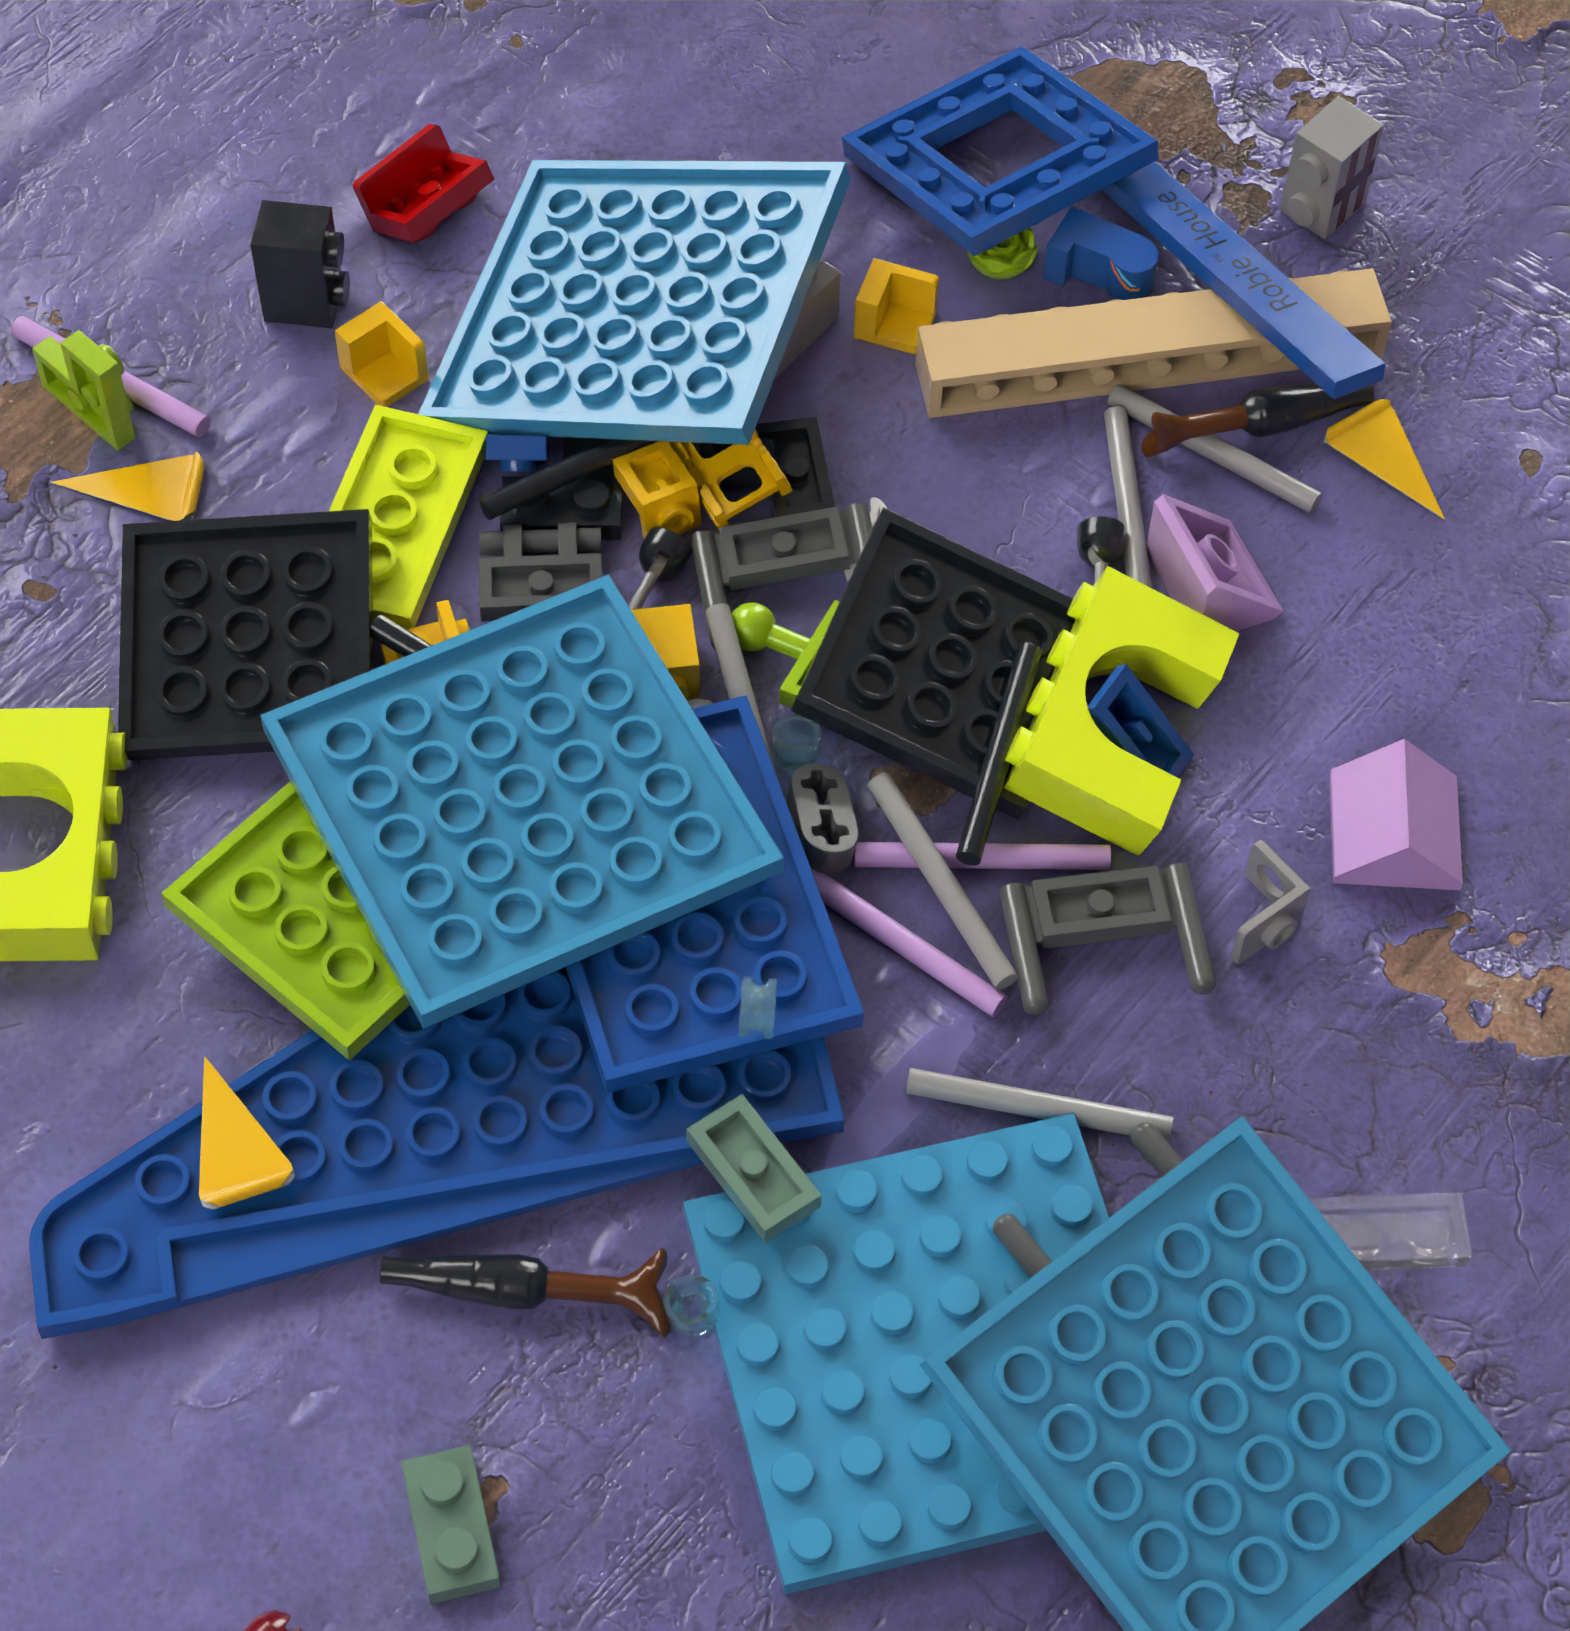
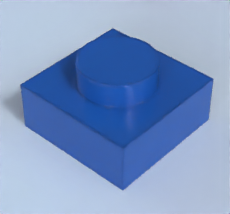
M486 435V460H500V471H536V460H547L550 457V436Z

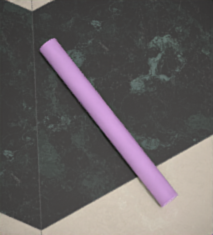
M19 316L11 327V335L31 347L36 346L50 335L59 343L65 340L62 336L25 316ZM126 371L121 375L124 390L132 402L198 438L206 434L211 424L209 416Z
M857 842L854 852V867L919 868L903 842ZM934 843L949 868L1110 870L1111 867L1110 845L986 843L981 863L976 866H970L961 863L956 858L959 843Z
M812 870L825 905L991 1017H996L1003 1009L1008 999L1006 994L996 990L994 986L825 873Z

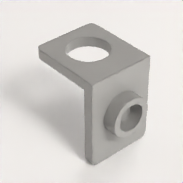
M1259 840L1252 845L1245 874L1251 883L1272 904L1238 929L1231 958L1237 965L1242 964L1265 946L1270 950L1278 948L1292 936L1297 929L1298 923L1302 920L1310 887L1263 840ZM1264 865L1277 875L1283 886V891L1279 890L1270 881Z

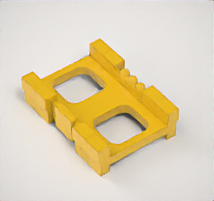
M754 430L749 445L733 444L708 459L702 458L699 455L693 442L669 441L696 481L702 497L703 507L718 531L719 527L730 526L727 521L728 519L771 494L779 491L783 497L793 491L779 465L772 458L769 451H767L761 439L758 438L756 430ZM744 467H752L762 481L761 487L736 502L727 500L719 487L721 481Z

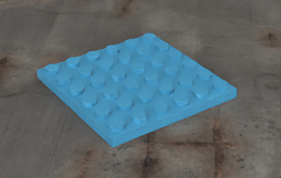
M532 160L418 415L487 430L488 434L749 445L850 184L851 177L846 163Z
M609 574L260 715L263 730L423 1029L782 873L784 869L783 855Z
M1074 1113L807 1173L806 1176L822 1195L821 1207L766 1243H764L726 1192L683 1201L685 1222L784 1595L1047 1531L924 1372L920 1364L1030 1279L992 1231L993 1223L999 1216L1003 1214L1014 1215L1052 1261L1109 1218Z
M1243 1116L920 1364L924 1372L1124 1631H1299L1511 1452V1449Z

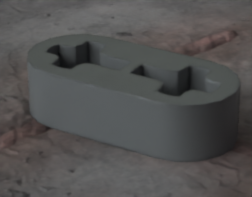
M820 763L804 764L797 768L792 775L787 794V806L810 868L817 872L828 874L841 872L850 865L858 841V827L847 782L844 776L831 766ZM815 792H817L821 800H826L825 805H818ZM819 831H826L829 844H827L823 836H818Z

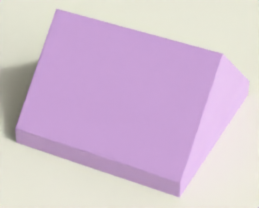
M1162 494L1154 501L1146 545L1148 559L1172 599L1236 632L1273 620L1283 612L1282 607L1231 520Z
M1406 739L1331 769L1329 781L1332 876L1334 884L1461 890L1463 878L1458 787L1455 774Z

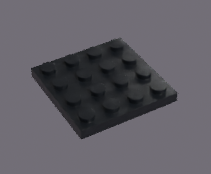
M883 507L790 711L973 798L1018 645L1025 642L1032 643L1042 650L1029 696L1030 699L1042 677L1050 681L1055 667L1046 663L1056 639L1063 629L1071 632L1076 619L1067 615L1073 598ZM1025 711L1021 726L1029 729L1034 715ZM1009 764L1003 787L1012 769V764ZM1002 788L996 810L1019 820L1026 810L1029 801Z
M369 509L123 524L118 733L125 732L124 751L128 760L275 752L263 730L260 715L373 670V638L370 634V627L373 623L372 518Z

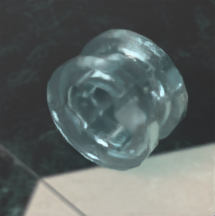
M743 976L739 1037L747 1038L750 1032L759 1031L763 1034L764 1039L773 1040L777 979L769 978L766 984L757 985L753 982L752 977Z

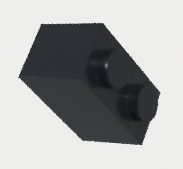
M262 200L250 246L264 321L332 328L338 305L346 306L350 289L349 272L341 271L344 255V235L342 232H335L332 207Z

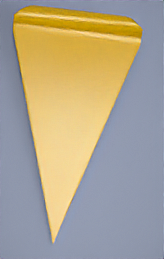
M1376 400L1327 428L1323 443H1328L1329 446L1445 520L1401 423L1391 406L1390 400Z
M195 452L194 455H185L50 483L170 521L193 520L205 466L199 453Z
M204 1056L199 1196L202 1206L209 1209H217L287 1186L295 1177L292 1164Z

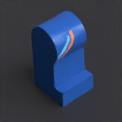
M1071 206L1047 243L1043 279L1064 287L1069 277L1072 276L1099 288H1105L1109 295L1115 299L1129 300L1149 297L1155 283L1159 258L1158 249L1151 240L1143 235Z

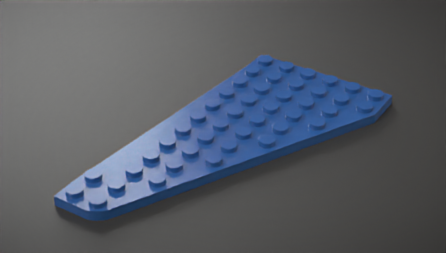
M566 967L424 1029L411 1005H409L350 1061L316 1032L311 1030L228 1084L292 1164L295 1177L287 1186L217 1209L203 1207L199 1196L202 1127L201 1101L56 1195L41 1210L29 1236L37 1329L41 1339L111 1327L702 1165L704 1163L686 1141V1129L741 1094L748 1100L780 1143L844 1132V1117L825 1037L815 1038L606 1093Z

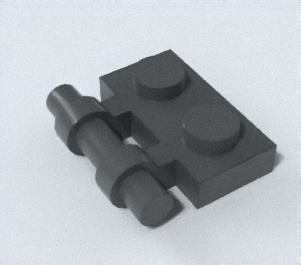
M576 522L558 523V529L522 530V524L503 525V531L479 532L480 556L504 555V557L479 558L481 622L497 620L602 577L601 553L578 554V552L602 551L601 527L577 528ZM559 553V555L523 556V554Z

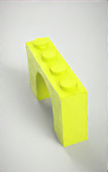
M1107 566L1093 586L1083 582L1072 600L1067 615L1076 619L1071 632L1065 629L1061 631L1048 655L1046 663L1054 666L1055 669L1050 681L1043 677L1041 678L1029 699L1025 711L1034 715L1029 729L1021 726L1012 741L1005 761L1013 766L1003 788L1139 857L1162 830L1181 779L1124 751L1104 736L1094 723L1088 710L1085 695L1086 681L1098 675L1112 674L1118 665L1127 664L1137 679L1198 709L1221 682L1240 633Z
M110 708L0 709V796H34L48 799L61 805L73 815L72 824L66 838L50 856L25 869L0 872V961L98 960L101 935L111 934L113 919L112 902L110 896H105L106 879L116 878L118 868L117 845L115 841H110L111 824H121L123 815L122 790L120 786H115L117 770H126L128 758L124 751L125 732H116Z

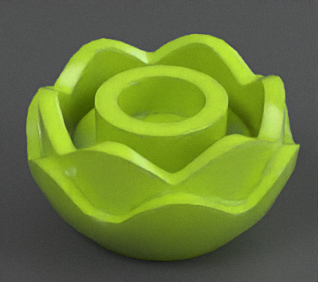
M1029 227L976 256H973L968 251L967 255L970 262L980 273L993 279L1004 280L1024 273L1034 262L1038 246L1034 241L1033 230Z

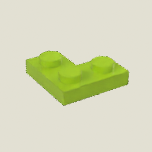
M77 330L60 343L50 335L32 348L42 386L117 451L136 438L130 412L133 411V404L124 390L121 377L124 373V366L117 354L108 345L102 343L98 346L83 332Z

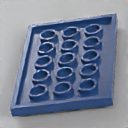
M747 695L692 708L783 855V872L566 966L606 1093L863 1026L864 1011Z

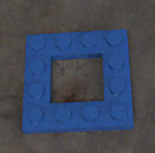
M1023 46L842 137L845 157L973 256L993 248L1002 241L1031 226L1039 224L1044 219L1086 199L1097 191L1132 175L1135 171L1159 159L1158 140ZM1012 110L1063 146L987 187L982 186L936 151L945 144L974 129L987 125L990 121Z

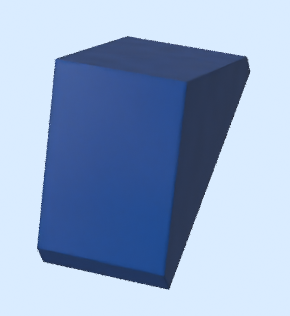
M1118 665L1088 705V710L1094 723L1104 736L1119 748L1178 778L1194 756L1193 752L1128 665Z

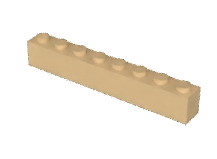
M1373 268L1355 271L1343 270L1331 274L1289 278L1380 359L1383 358L1392 321ZM1212 289L1184 293L1170 292L1160 296L1129 300L1115 299L1098 304L1055 307L1043 311L1012 315L999 314L988 318L957 322L944 321L934 325L918 326L915 361L929 418L1110 395L1117 384H1121L1132 391H1141L1301 370Z

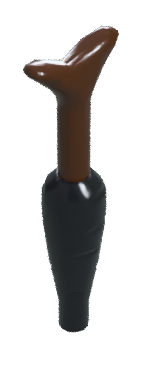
M1318 385L1282 386L1251 391L1244 395L1238 406L1186 416L1155 412L1151 417L1153 430L1143 438L1141 445L1142 453L1145 457L1149 458L1166 452L1191 438L1239 429L1255 437L1287 432L1349 408L1369 405L1374 401V390L1372 385L1333 399Z
M660 1248L640 1268L624 1277L549 1271V1268L539 1258L521 1254L449 1255L413 1259L383 1256L381 1262L380 1284L409 1286L455 1299L509 1309H535L545 1302L546 1298L618 1304L644 1318L664 1338L668 1336L671 1326L666 1308L656 1287L667 1267L668 1256L664 1248Z

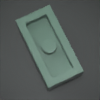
M743 1094L686 1129V1141L764 1243L821 1207L822 1195Z
M471 1445L402 1460L401 1465L430 1604L501 1588Z

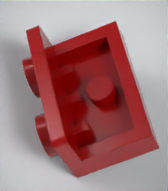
M428 124L355 180L353 189L373 232L415 243L432 235L436 231L437 225L455 210L470 205L476 199L477 193L490 184L494 177L486 160L451 152L441 127Z

